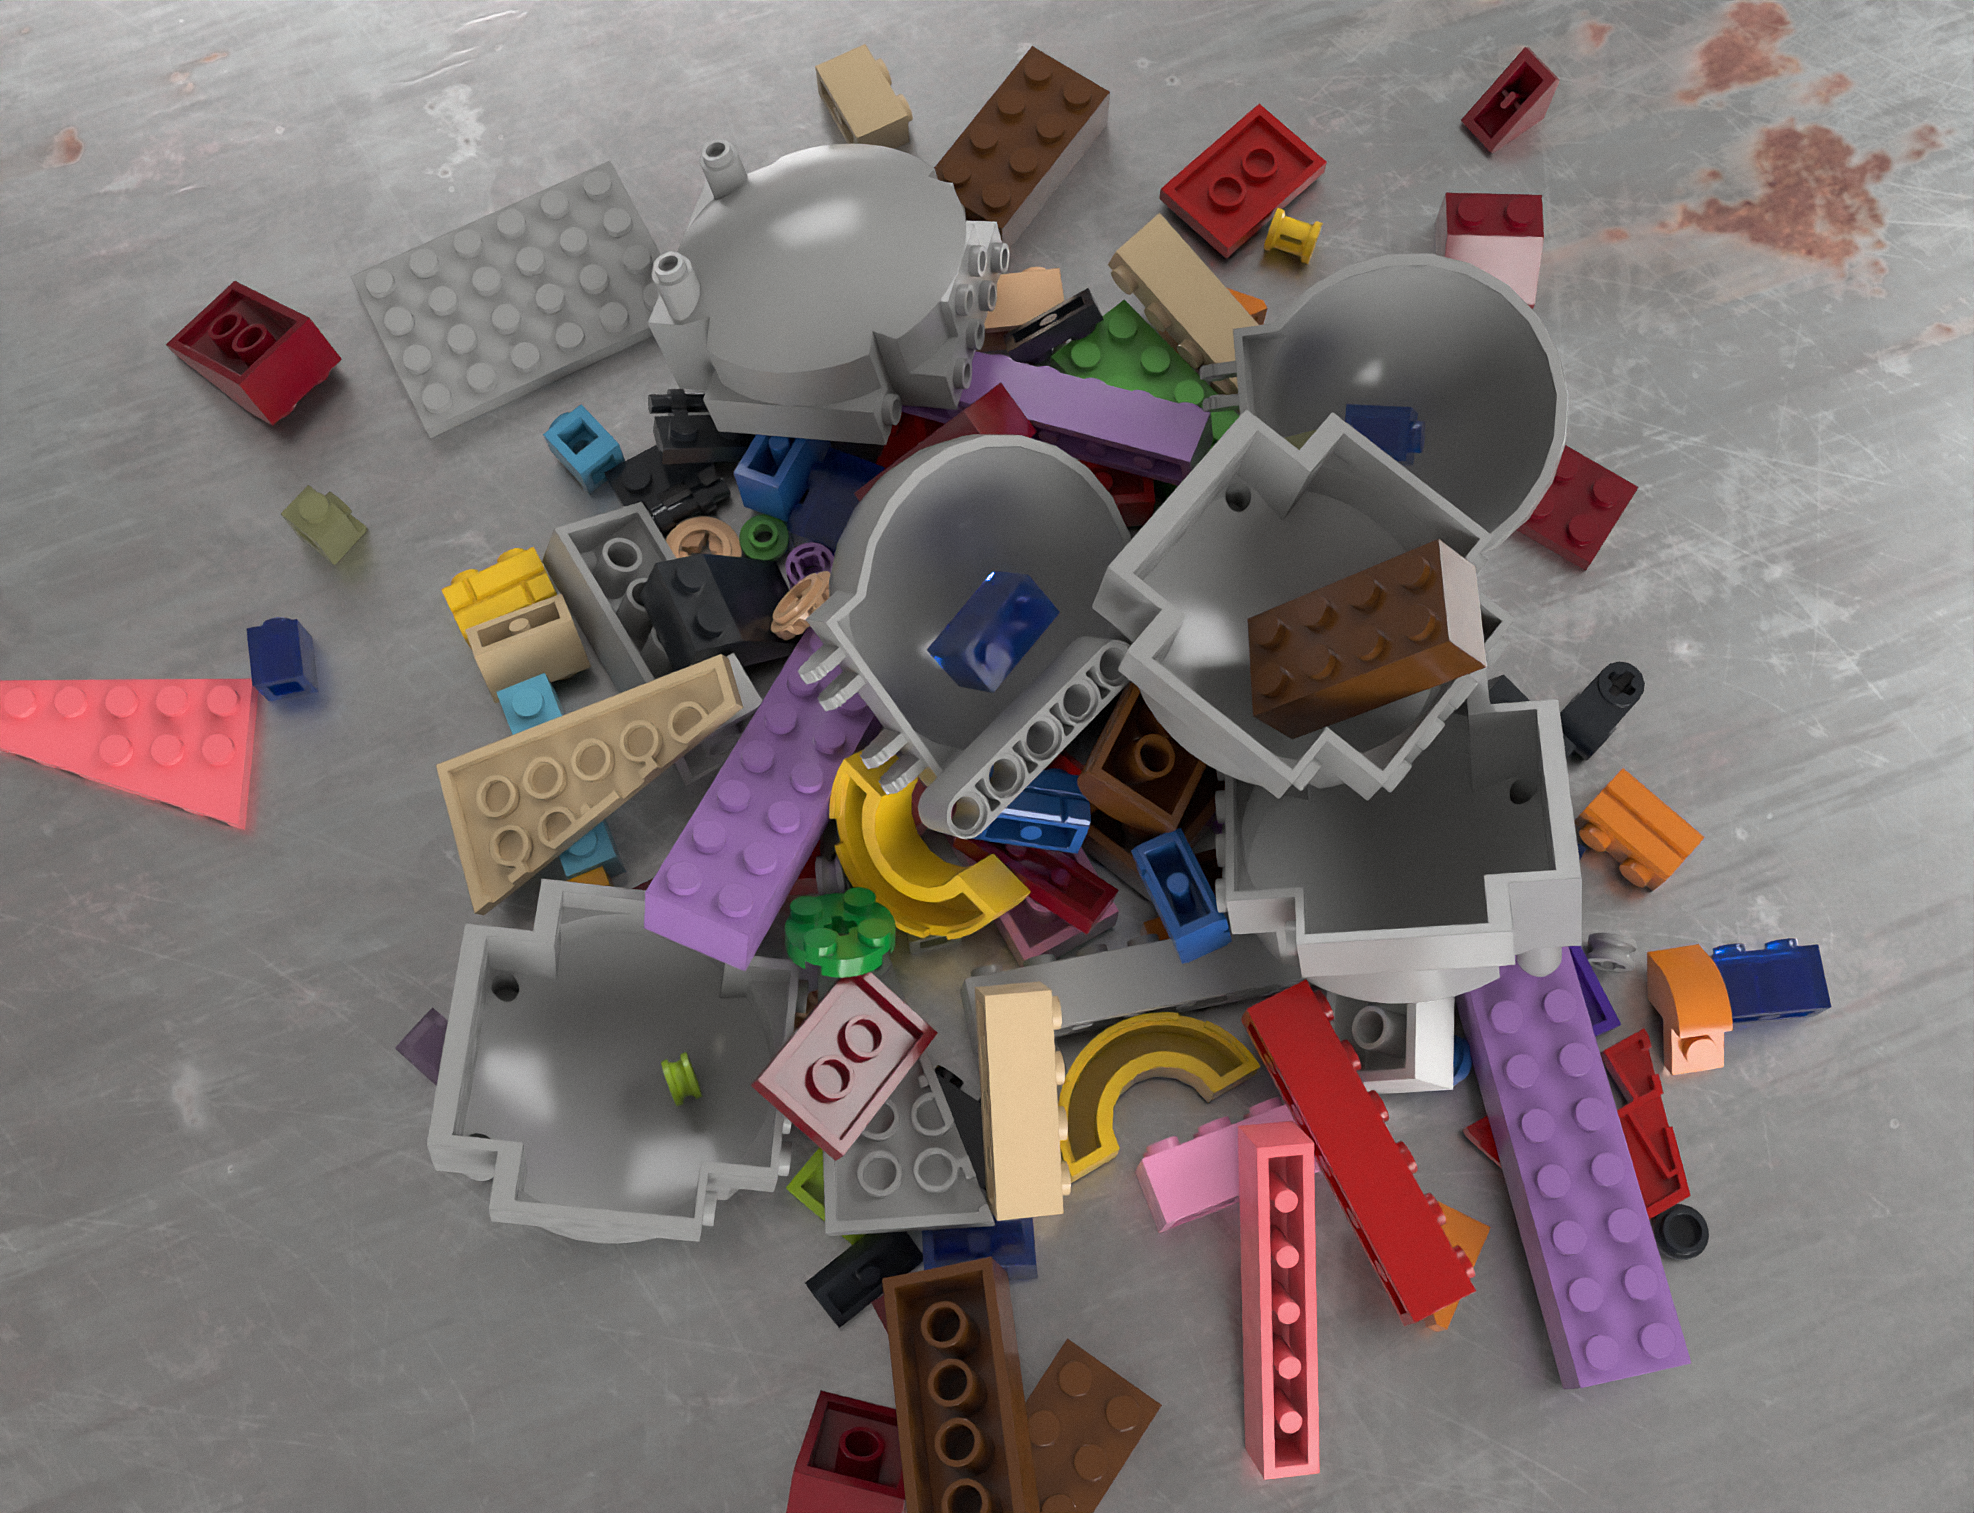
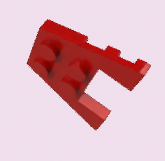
M1645 1028L1600 1052L1604 1065L1628 1102L1627 1105L1619 1108L1617 1112L1649 1219L1690 1197L1691 1194L1673 1126L1669 1127L1661 1097L1664 1092L1660 1076L1655 1074L1649 1049L1652 1047L1650 1038ZM1488 1116L1464 1128L1462 1131L1465 1136L1502 1169Z

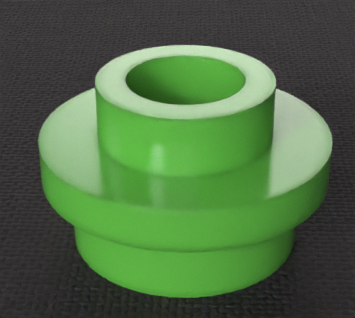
M762 514L750 518L742 526L739 542L743 553L748 558L776 561L788 548L789 533L786 525L780 519ZM768 531L773 534L772 538L767 542L762 543L755 540L756 535L760 532Z

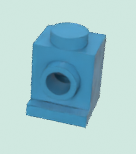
M582 404L572 412H566L558 416L550 425L549 430L543 434L550 451L582 484L583 489L589 495L607 481L604 472L625 462L619 443Z

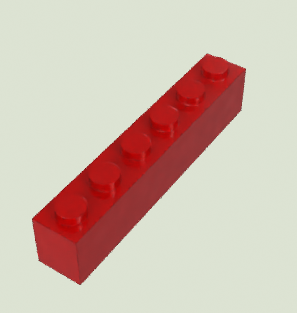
M1305 979L1247 1008L1241 1017V1021L1294 1121L1314 1142V1158L1403 1325H1411L1476 1292L1470 1280L1475 1277V1271L1464 1250L1459 1245L1452 1247L1441 1226L1446 1224V1218L1439 1203L1431 1193L1423 1194L1413 1176L1418 1171V1168L1410 1150L1403 1141L1395 1143L1385 1124L1389 1120V1114L1384 1102L1375 1090L1368 1092L1357 1071L1361 1070L1362 1067L1356 1051L1347 1039L1339 1040L1330 1024V1021L1334 1020V1014L1327 998L1319 989L1313 992L1308 981Z

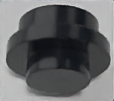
M1676 1204L1656 1215L1652 1223V1231L1657 1248L1669 1258L1675 1260L1692 1259L1700 1255L1707 1246L1709 1239L1707 1223L1696 1209L1688 1205Z

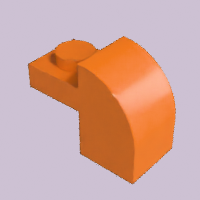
M1699 944L1647 952V999L1663 1017L1664 1066L1671 1075L1724 1067V1032L1733 1031V1021L1727 989L1714 961Z

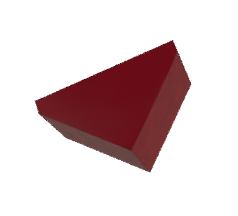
M1524 47L1461 121L1491 153H1495L1544 119L1560 79L1529 47Z

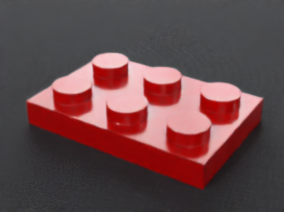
M1259 103L1160 189L1159 199L1227 259L1274 217L1277 208H1285L1325 172L1327 161Z

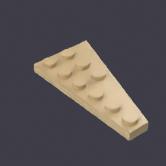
M722 654L436 765L474 914L486 915L744 708L729 658Z

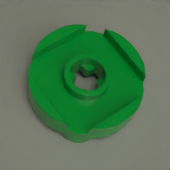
M854 887L845 893L825 894L817 897H797L790 904V915L785 922V949L789 958L803 969H805V961L821 966V975L844 978L863 975L881 966L885 953L890 951L892 954L895 948V920L891 912L884 905L876 902L875 893L867 888ZM838 933H843V934H848V935L839 936Z

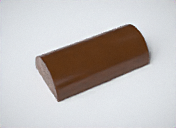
M1130 680L1124 687L1077 779V785L1082 794L1093 805L1109 816L1144 831L1170 833L1175 831L1207 764L1192 755L1171 737L1146 704L1138 686Z

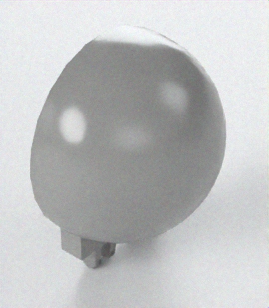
M1431 253L1385 254L1346 265L1310 286L1272 324L1233 329L1235 361L1210 364L1200 368L1201 380L1214 382L1237 377L1238 394L1212 395L1209 398H1205L1203 400V412L1211 413L1240 409L1241 415L1247 409L1283 438L1316 430L1332 412L1493 535L1480 552L1481 555L1497 548L1530 518L1553 483L1567 440L1569 395L1561 358L1540 317L1503 281L1471 263Z
M973 434L919 450L886 472L857 504L836 547L829 578V598L806 618V621L820 638L823 645L800 666L798 672L807 685L821 680L829 671H832L839 665L843 672L823 689L819 697H817L826 712L828 710H836L843 703H846L847 699L858 693L885 729L870 742L869 746L865 747V750L860 755L868 769L878 768L901 750L903 755L879 780L881 787L887 795L897 794L900 790L902 791L918 775L928 787L1073 641L1082 636L1110 638V622L1095 611L1092 605L1107 567L1131 541L1129 531L1113 497L1088 467L1057 446L1022 435ZM1065 692V695H1064V698H1063V704L1065 703V700H1066V692ZM1029 728V730H1028V732H1027V736H1026L1027 741L1029 740V737H1030V728Z

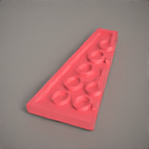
M253 678L0 680V751L33 759L40 764L61 768L76 773L83 778L151 800L156 799L181 807L185 811L221 820L228 825L245 830L259 684Z

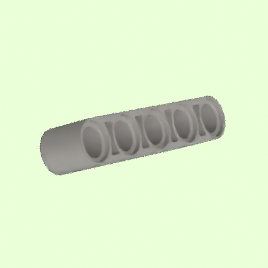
M1082 636L1073 641L925 789L918 804L919 817L922 823L931 830L962 839L975 838L982 833L1129 683L1130 680L1119 672L1118 668L1130 645L1121 640L1094 636ZM1065 692H1066V700H1065V703L1063 704V698H1064V695H1065ZM1029 728H1030V737H1029V740L1027 741L1026 736H1027V732H1028V730H1029ZM994 764V772L991 779L989 780V772L992 765ZM955 802H956V803H957L956 813H955V815L953 816V818L951 819V810H952L953 805H954Z

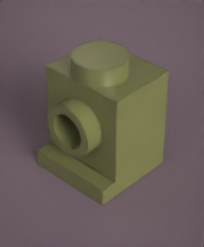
M309 485L281 513L297 536L334 566L368 531L363 523L351 515L352 510L335 494L329 491L324 496Z

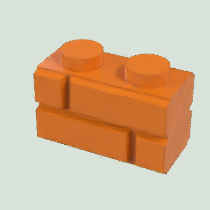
M1624 768L1617 773L1574 820L1575 825L1580 828L1579 836L1590 848L1597 852H1604L1606 850L1621 863L1619 870L1628 881L1638 887H1645L1646 885L1652 891L1663 884L1705 838Z

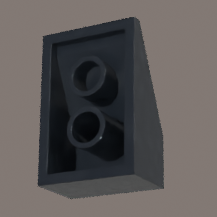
M701 553L658 562L652 569L640 593L641 600L674 672L720 654L727 657L734 653L742 667L789 656L803 636V634L796 635L793 639L785 641L771 631L774 610L789 591L776 561Z

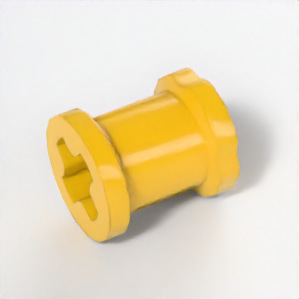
M1277 208L1263 249L1271 251L1273 248H1277L1300 256L1302 263L1309 264L1323 223L1316 221L1312 225L1285 216V210Z

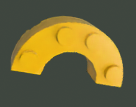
M863 750L844 758L833 782L829 804V818L836 819L840 842L835 844L834 847L841 866L852 886L867 888L873 891L876 895V902L884 905L891 912L898 929L921 938H925L928 935L947 936V940L961 938L974 933L1008 912L1031 893L994 854L974 865L962 867L945 862L929 850L919 836L911 814L912 792L918 777L908 783L907 787L903 788L902 791L900 790L897 794L887 795L879 783L880 777L899 759L896 754L878 768L870 769L866 767L860 757Z
M1155 1012L1137 1015L1110 1026L1091 1040L1079 1053L1065 1077L1059 1096L1058 1106L1065 1108L1068 1122L1067 1140H1060L1061 1162L1066 1161L1068 1164L1071 1183L1117 1156L1120 1148L1113 1131V1109L1119 1097L1135 1083L1152 1077L1176 1078L1194 1087L1209 1103L1254 1077L1261 1067L1244 1044L1231 1033L1207 1020L1204 1022L1192 1017L1179 1015V1013Z

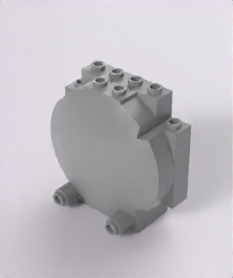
M714 139L707 142L701 150L699 159L707 181L678 251L666 252L660 255L653 265L652 279L660 294L648 320V325L679 388L706 390L703 400L717 430L721 432L886 445L892 425H897L900 420L902 405L957 409L963 389H968L971 384L972 360L975 351L980 350L984 343V323L988 311H993L996 306L997 283L1000 273L1004 274L1008 269L1009 248L1006 243H1002L997 222L966 220L964 205L960 203L953 183L938 180L935 169L929 164L908 153L893 148L859 143L818 146L784 155L770 166L746 174L737 148L733 144H730L725 139Z
M1246 409L1110 563L1092 608L1110 622L1109 635L1111 639L1121 640L1130 645L1118 671L1138 686L1146 704L1171 737L1199 760L1228 776L1247 783L1263 786L1278 799L1283 796L1291 785L1302 791L1308 783L1318 789L1346 783L1368 801L1381 787L1390 793L1411 769V763L1435 739L1445 726V720L1465 701L1478 682L1470 676L1472 674L1470 673L1292 740L1253 717L1247 619L1436 539H1440L1476 567L1477 575L1488 561L1480 552L1493 535L1332 412L1303 447L1298 450ZM1478 589L1486 663L1489 669L1511 643L1502 635L1516 618Z
M1486 668L1473 672L1470 676L1478 682L1477 686L1458 709H1455L1445 720L1443 729L1411 763V769L1391 793L1381 787L1368 801L1346 783L1321 789L1308 783L1302 791L1291 785L1283 796L1278 799L1263 786L1241 781L1216 770L1218 781H1225V790L1216 791L1215 794L1218 823H1225L1222 825V834H1216L1215 838L1218 867H1223L1222 878L1216 879L1215 883L1218 913L1228 912L1232 934L1255 933L1261 943L1279 962L1300 967L1302 978L1306 977L1308 982L1345 997L1370 1002L1419 1003L1457 996L1480 988L1500 978L1499 966L1515 965V955L1518 965L1532 976L1543 977L1555 971L1562 960V947L1582 946V875L1558 699L1490 704Z
M541 879L533 931L465 923L427 1138V1147L434 1169L436 1171L464 1173L475 1181H487L493 1178L488 1209L492 1222L539 1226L558 1235L594 1243L620 1244L640 1242L654 1238L699 1242L702 1225L713 1226L717 1200H728L738 1189L774 1192L778 1175L788 1176L792 1142L782 1141V1134H790L792 1122L750 1085L793 1034L795 1012H806L809 980L799 979L800 966L796 965L792 960L754 956L746 971L740 970L645 929V890ZM687 1052L703 1097L695 1099L694 1096H687L683 1101V1105L676 1106L669 1090L661 1061L668 1059L669 1062H676L679 1060L681 1053Z

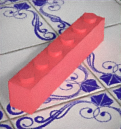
M1294 1121L1238 1126L1245 1449L1264 1480L1320 1473L1314 1142Z

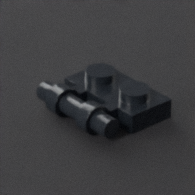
M678 388L668 389L667 394L648 395V410L650 414L668 413V416L654 417L653 434L662 464L740 462L756 434L721 432L717 430L711 415H688V413L709 412L703 400L705 393H685L684 389Z
M657 445L604 472L608 483L622 506L625 507L642 502L663 536L668 535L676 527V524L694 514L701 512L702 515H705L716 509L715 503L731 495L722 477L706 486L701 482L716 473L713 463L662 464ZM685 489L689 493L688 496L667 507L662 503Z

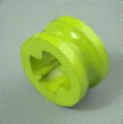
M687 1052L681 1053L679 1060L676 1062H669L668 1059L661 1061V1066L676 1106L683 1105V1101L687 1096H694L695 1099L703 1097Z

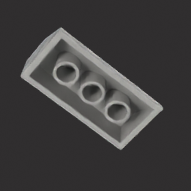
M642 502L554 528L542 560L543 565L560 594L562 593L566 604L619 693L674 672L641 600L640 593L655 564L676 559Z

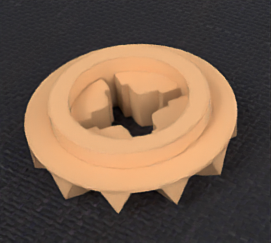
M701 516L685 520L678 524L665 540L676 559L691 556L688 555L691 553H700L703 546H706L707 539L711 554L733 557L742 556L741 545L735 531L727 523L713 517Z
M823 571L818 574H810L793 586L774 610L771 631L785 641L793 639L796 635L803 634L807 627L810 626L806 618L829 598V578L831 573Z

